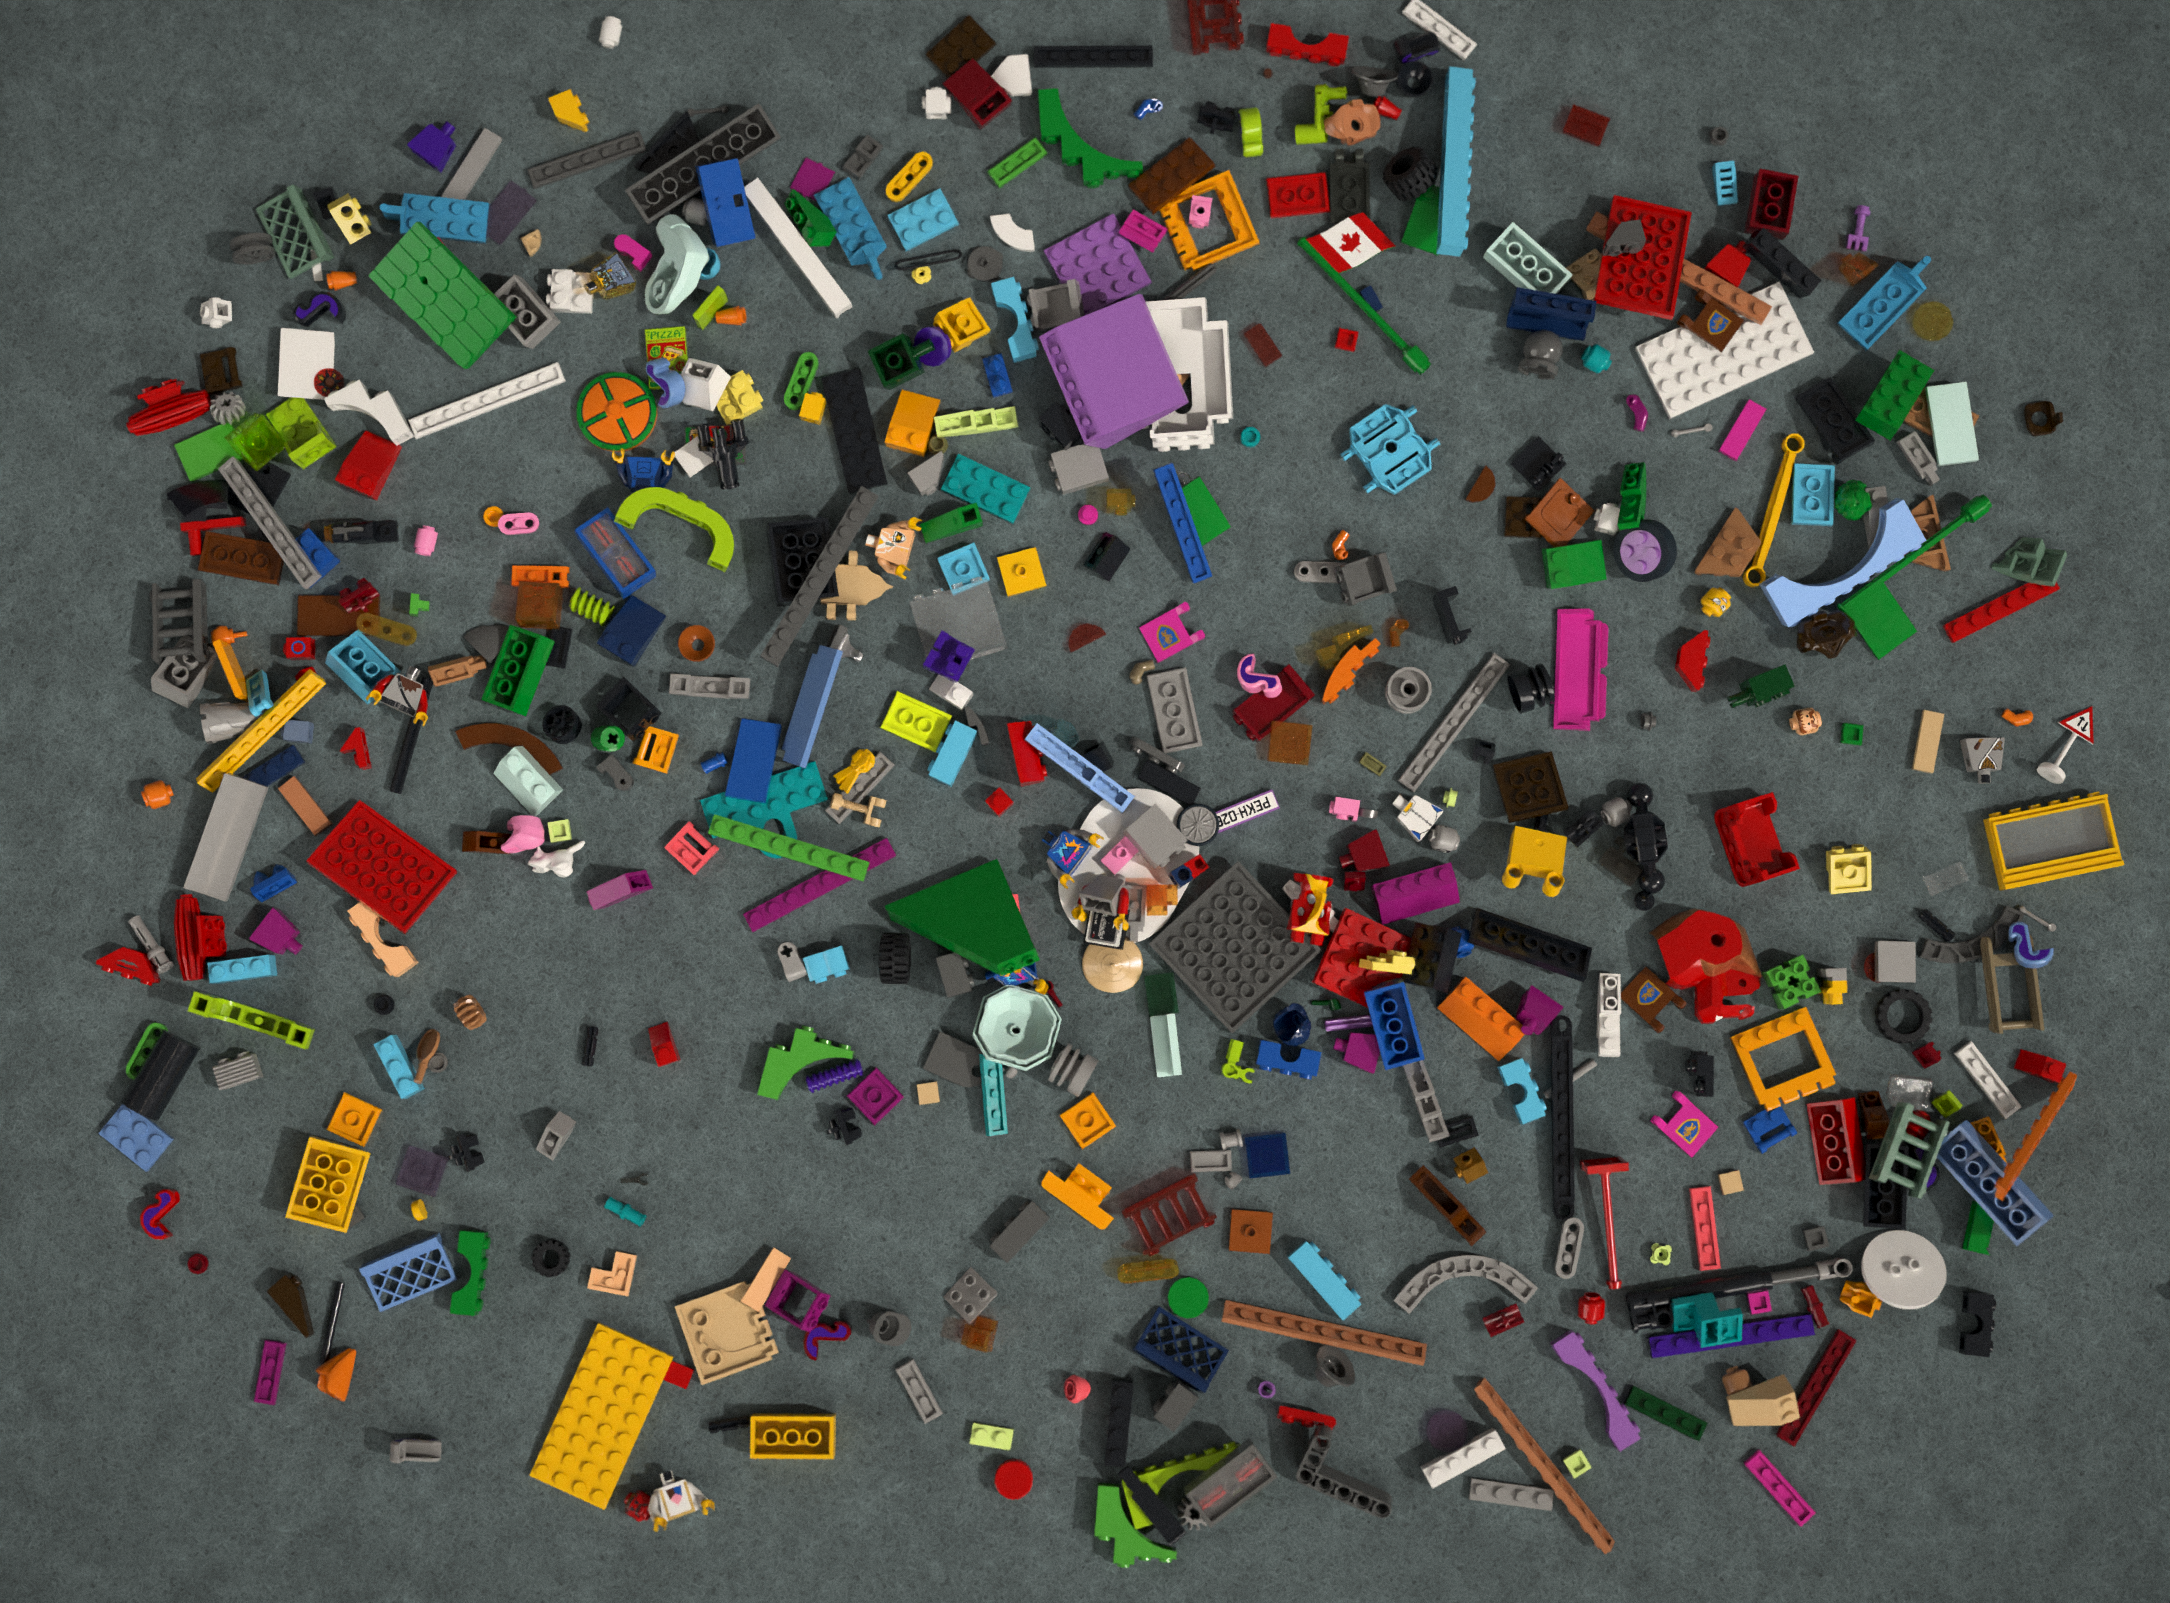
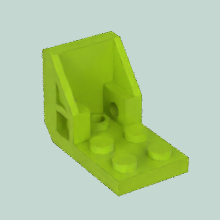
M291 397L266 414L284 440V446L289 457L302 469H305L337 447L304 398Z

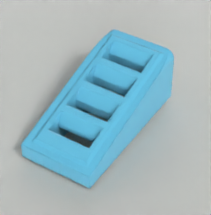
M1734 161L1715 163L1712 167L1717 205L1737 204L1738 195ZM1727 169H1728V172H1722V173H1720V170H1727ZM1729 177L1730 179L1726 181H1721V178ZM1722 186H1731L1730 189H1721ZM1732 193V197L1722 198V194Z

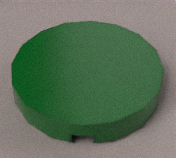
M1180 1278L1169 1289V1306L1180 1317L1187 1319L1197 1317L1204 1312L1208 1305V1290L1197 1278Z

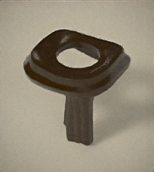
M2050 401L2035 402L2025 406L2026 425L2032 436L2052 434L2056 427L2063 422V413L2057 412L2055 414L2054 406ZM2035 412H2042L2046 415L2047 422L2044 426H2037L2033 423L2032 415Z

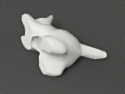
M580 841L568 849L556 850L551 853L543 852L540 846H538L531 860L528 861V865L533 867L532 871L545 873L553 870L559 877H568L573 872V853L580 850L584 846L585 841Z

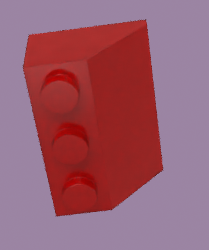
M1031 721L1008 723L1007 727L1021 787L1045 782L1044 777L1047 776L1045 764L1041 765L1039 758L1043 757V753L1025 740L1034 728Z

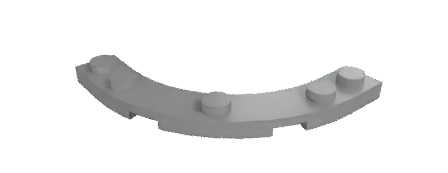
M1457 1255L1438 1260L1420 1270L1405 1284L1393 1301L1410 1314L1421 1299L1435 1286L1448 1279L1462 1276H1479L1495 1281L1508 1289L1524 1304L1532 1297L1538 1287L1520 1272L1496 1259L1479 1255Z

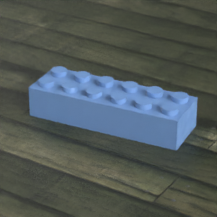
M1968 1120L1958 1125L1943 1139L1937 1158L2016 1246L2054 1216L2019 1177H2017L2003 1201L1995 1197L1997 1191L1994 1188L1995 1183L2000 1176L2004 1177L2005 1173L2003 1172L2007 1163Z

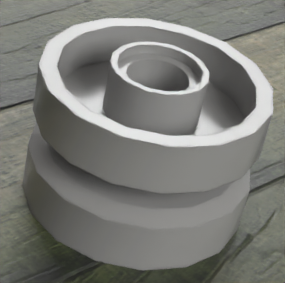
M1404 667L1397 670L1389 678L1385 686V698L1388 705L1402 714H1412L1419 711L1429 701L1432 693L1431 682L1428 676L1422 670L1415 667ZM1405 688H1409L1411 690L1410 695L1404 692Z

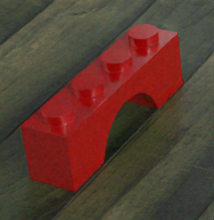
M1271 23L1266 52L1274 57L1286 55L1293 60L1303 58L1309 59L1311 63H1320L1321 61L1327 62L1330 66L1338 67L1344 65L1349 36L1329 33L1322 42L1315 45H1307L1294 37L1291 26Z

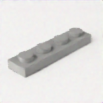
M1471 1478L1469 1500L1552 1511L1553 1489Z

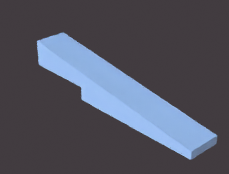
M1036 723L1025 738L1028 743L1119 812L1123 813L1135 796L1105 775L1099 768L1038 723Z

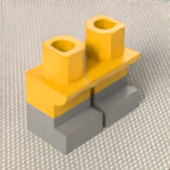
M1817 968V977H1823V987H1820L1821 992H1819L1823 993V1004H1843L1842 993H1847L1846 968Z

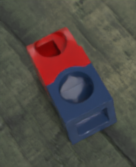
M1201 854L1171 871L1168 876L1177 890H1179L1207 870L1209 866Z

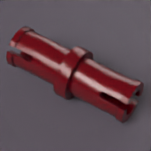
M1810 1285L1802 1288L1801 1292L1808 1304L1807 1310L1808 1312L1811 1311L1817 1328L1829 1325L1830 1323L1822 1308L1824 1305L1819 1301L1814 1286Z

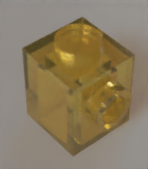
M1107 489V513L1125 516L1127 512H1131V507H1135V495H1131V489Z

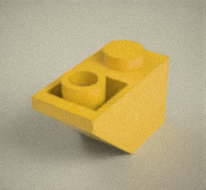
M569 89L548 98L560 123L583 132L589 131L586 126L589 121L585 112H580L579 106L582 104L577 94L573 95Z

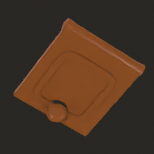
M1559 478L1524 519L1555 547L1567 545L1593 514L1594 510L1562 478Z

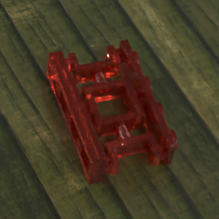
M1187 0L1193 56L1201 55V52L1209 53V43L1227 42L1228 51H1232V49L1240 51L1241 44H1244L1243 32L1239 31V25H1242L1241 13H1237V6L1240 5L1239 0H1230V3H1228V0H1199V6H1197L1196 0ZM1223 4L1224 18L1206 20L1204 5ZM1231 17L1235 41H1232L1231 33L1221 34L1220 27L1230 25ZM1199 21H1201L1202 29H1213V35L1204 36V44H1201Z

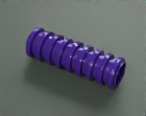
M856 1058L854 1062L850 1060L848 1064L842 1063V1066L836 1065V1068L830 1067V1070L824 1069V1072L819 1071L818 1074L807 1075L806 1083L809 1091L814 1093V1090L817 1089L819 1091L822 1087L825 1089L828 1085L831 1087L833 1083L837 1085L839 1081L845 1082V1079L851 1080V1077L863 1076L860 1061Z

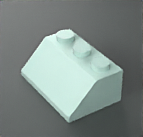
M523 746L514 747L499 762L493 773L527 811L535 817L563 791Z

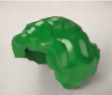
M1849 480L1842 484L1835 493V509L1847 520H1859L1872 508L1870 494L1865 491L1866 484H1863L1860 480Z

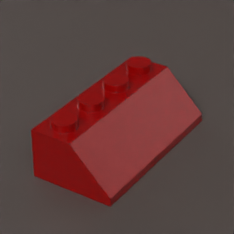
M1855 1097L1807 1103L1819 1185L1852 1183L1865 1180V1157Z

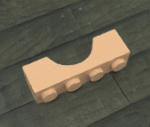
M359 902L348 910L351 915L349 920L355 927L359 926L362 931L360 935L366 943H371L374 948L372 952L379 960H383L386 964L384 969L390 976L400 977L419 963L407 946L391 947L381 939L378 929L381 917L367 906Z

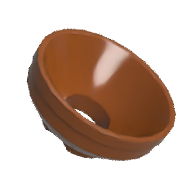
M689 626L679 636V651L689 661H704L714 651V636L704 626ZM697 639L704 642V647L700 651H695L692 648L693 642Z

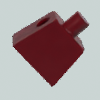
M1377 829L1346 846L1348 854L1338 857L1342 868L1353 865L1355 872L1390 866Z

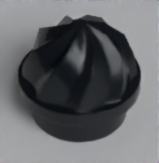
M1640 891L1635 895L1634 904L1637 909L1648 911L1654 906L1655 899L1652 894Z

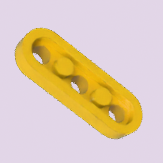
M917 153L888 183L886 195L889 200L893 202L902 201L932 169L933 161L928 153ZM921 161H925L927 163L923 167L919 165ZM908 175L913 176L911 181L906 180ZM896 189L900 191L898 195H894L892 192Z

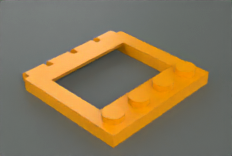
M1229 170L1190 186L1160 209L1162 218L1171 217L1164 221L1170 236L1178 234V236L1172 238L1177 254L1186 253L1179 257L1184 270L1190 268L1193 271L1198 270L1209 263L1213 264L1259 244L1256 232ZM1215 189L1236 241L1199 256L1178 204L1191 199L1193 195L1199 196Z
M1807 1007L1730 1037L1759 1105H1764L1766 1111L1781 1106L1778 1098H1781L1784 1105L1800 1099L1798 1090L1802 1097L1819 1091L1816 1083L1819 1084L1821 1089L1836 1084L1833 1078L1836 1072ZM1804 1030L1820 1068L1765 1090L1749 1052Z

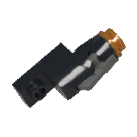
M372 520L330 523L329 526H324V537L326 542H331L332 544L357 543L363 545L399 542L398 522H375Z

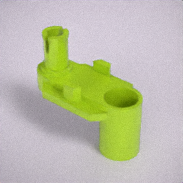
M1327 84L1315 86V123L1297 124L1295 126L1297 145L1327 143L1328 134L1325 132L1324 120L1333 115V111L1330 112L1328 102L1329 100L1347 99L1346 86L1329 88Z

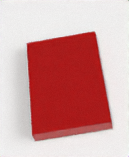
M1326 172L1266 179L1271 218L1330 212Z

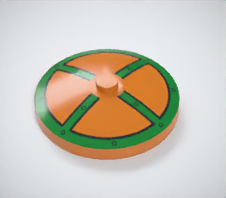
M611 372L595 378L584 388L577 403V421L585 437L598 448L613 452V449L615 452H621V448L624 451H628L641 445L652 433L657 421V404L651 390L642 380L631 374Z

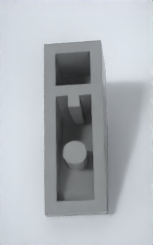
M1885 486L1865 489L1870 494L1872 504L1870 511L1863 515L1869 549L1875 539L1879 525V508L1888 503Z

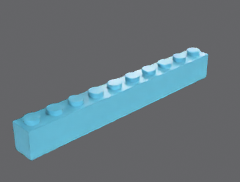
M1450 66L1445 76L1436 254L1460 257L1463 250H1466L1468 246V237H1465V232L1468 231L1469 219H1466V214H1468L1470 208L1467 196H1469L1471 189L1468 178H1470L1472 169L1469 166L1472 148H1469L1473 138V130H1470V125L1473 124L1474 113L1471 112V107L1474 106L1475 95H1472V90H1474L1476 78H1473V69Z

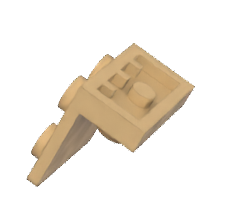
M1593 249L1566 267L1573 274L1570 279L1582 290L1583 298L1587 300H1594L1602 254L1596 249Z

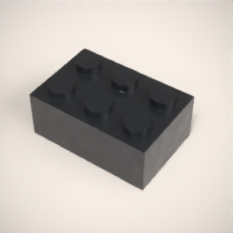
M1415 923L1407 957H1414L1415 966L1411 974L1403 973L1402 979L1404 983L1448 993L1462 933L1444 927Z

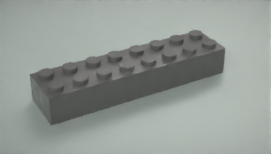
M758 103L625 189V193L648 226L701 192L695 166L731 158H738L739 166L778 142L781 136Z

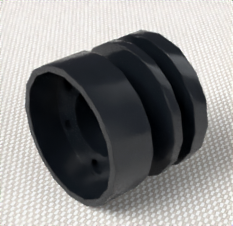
M1542 663L1536 664L1535 669L1532 666L1528 667L1527 676L1523 670L1508 673L1509 691L1513 703L1520 714L1534 710V700L1539 707H1544L1545 702L1548 705L1554 704L1553 683Z

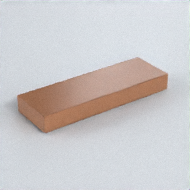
M295 776L278 788L315 836H318L333 824Z

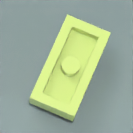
M973 1422L970 1444L1011 1450L1014 1429Z

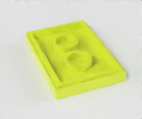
M897 691L880 728L936 753L952 715Z

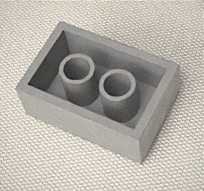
M514 274L494 293L517 316L508 328L525 347L533 349L561 323L523 277Z

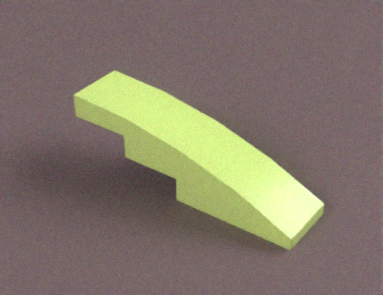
M1015 406L996 410L991 408L975 412L974 410L934 417L937 437L978 434L1019 427Z

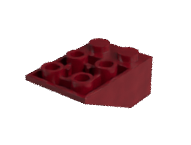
M973 58L942 83L980 130L1011 106L1012 99Z

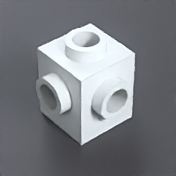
M209 298V301L202 303L200 308L202 324H208L211 328H221L222 325L231 322V301L221 300V298Z

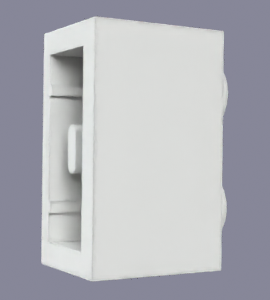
M689 358L680 374L686 388L682 402L686 405L713 411L731 376L717 364Z

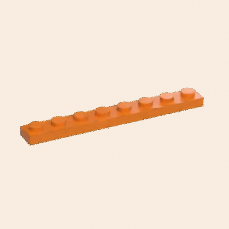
M2069 1072L2066 1078L2062 1077L2057 1085L2058 1091H2053L2048 1100L2050 1104L2043 1106L2039 1115L2041 1116L2040 1120L2035 1119L2030 1129L2032 1130L2031 1134L2027 1133L2021 1143L2023 1147L2016 1149L2013 1155V1163L2008 1162L2003 1172L2005 1173L2004 1177L2000 1176L1994 1186L1997 1189L1996 1198L2003 1201L2072 1091L2077 1074Z

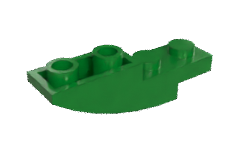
M1645 462L1631 463L1624 467L1620 489L1622 501L1617 523L1619 530L1638 528L1640 520H1644L1646 507Z

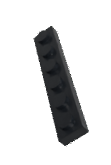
M1153 45L1034 46V68L1153 67Z

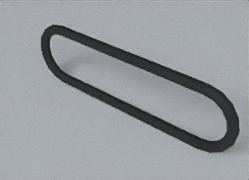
M952 249L897 261L894 264V268L904 271L959 259L962 256V252ZM952 252L959 253L954 258L903 268L897 267L898 264L906 261Z

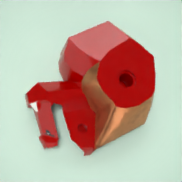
M1693 908L1672 916L1650 932L1658 941L1670 976L1666 985L1679 990L1695 987V1016L1701 1024H1713L1715 1021L1725 1018L1738 1017L1742 1020L1754 1014L1755 1007L1749 1004L1724 1005L1722 1003L1723 996L1752 994L1761 986L1760 978L1762 975L1747 932L1739 923L1714 912Z

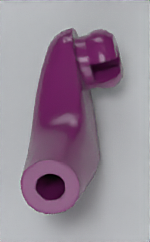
M1630 394L1627 396L1626 402L1635 414L1634 430L1644 432L1648 411L1639 396Z

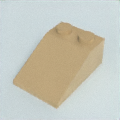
M1784 1374L1726 1397L1733 1426H1781L1800 1418L1795 1391Z

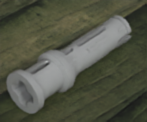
M137 915L131 918L128 923L147 950V958L153 961L157 968L156 972L162 974L174 966L173 961H170L164 953V947L157 944L141 916Z

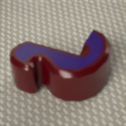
M837 1320L834 1323L835 1328H833L826 1322H818L811 1332H805L803 1347L806 1355L812 1360H818L819 1340L846 1341L852 1332L850 1324L844 1320Z

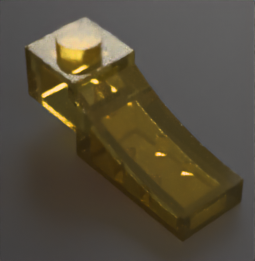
M1368 625L1333 636L1331 639L1332 646L1315 651L1319 668L1325 667V670L1336 667V663L1340 661L1339 656L1355 642L1373 634L1372 626Z

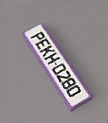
M1273 790L1215 812L1220 823L1218 833L1280 809Z

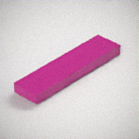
M1759 1449L1744 1462V1465L1800 1527L1815 1514L1814 1510Z

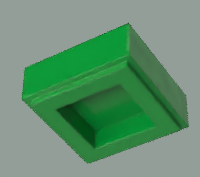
M1842 723L1840 744L1861 746L1864 725Z

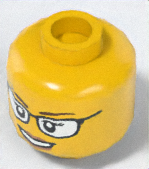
M1721 587L1718 589L1711 588L1701 598L1703 606L1701 610L1708 617L1711 615L1720 617L1730 607L1731 596Z

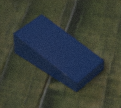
M1371 285L1360 291L1362 298L1376 312L1383 308Z

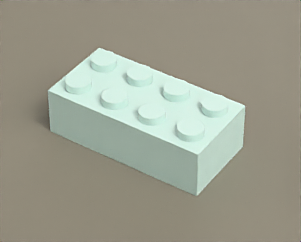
M1514 222L1486 250L1483 256L1486 261L1519 288L1557 294L1573 275Z

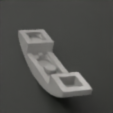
M670 674L669 694L719 699H749L751 679Z

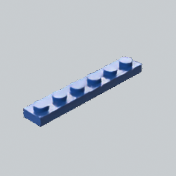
M1171 462L1153 469L1192 583L1212 577L1173 463Z

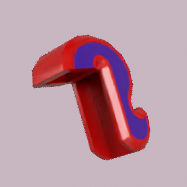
M172 1188L162 1189L156 1193L155 1198L159 1202L145 1207L140 1215L141 1227L153 1239L163 1240L173 1236L160 1222L180 1202L178 1191Z

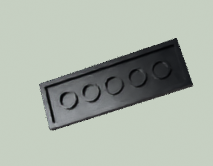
M860 369L822 377L821 380L848 493L858 492L861 486L866 489H872L888 485Z
M1476 908L1467 941L1584 982L1587 977L1592 947Z

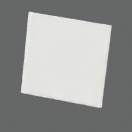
M698 436L675 452L676 459L689 477H692L713 462L710 456L699 451Z

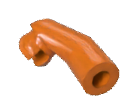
M2007 708L2001 717L2018 727L2031 723L2033 713L2025 710L2023 713L2015 714Z

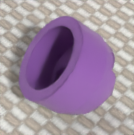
M1264 1381L1259 1385L1258 1391L1262 1397L1271 1398L1275 1395L1276 1388L1273 1383ZM1264 1386L1272 1390V1393L1270 1394L1263 1389Z

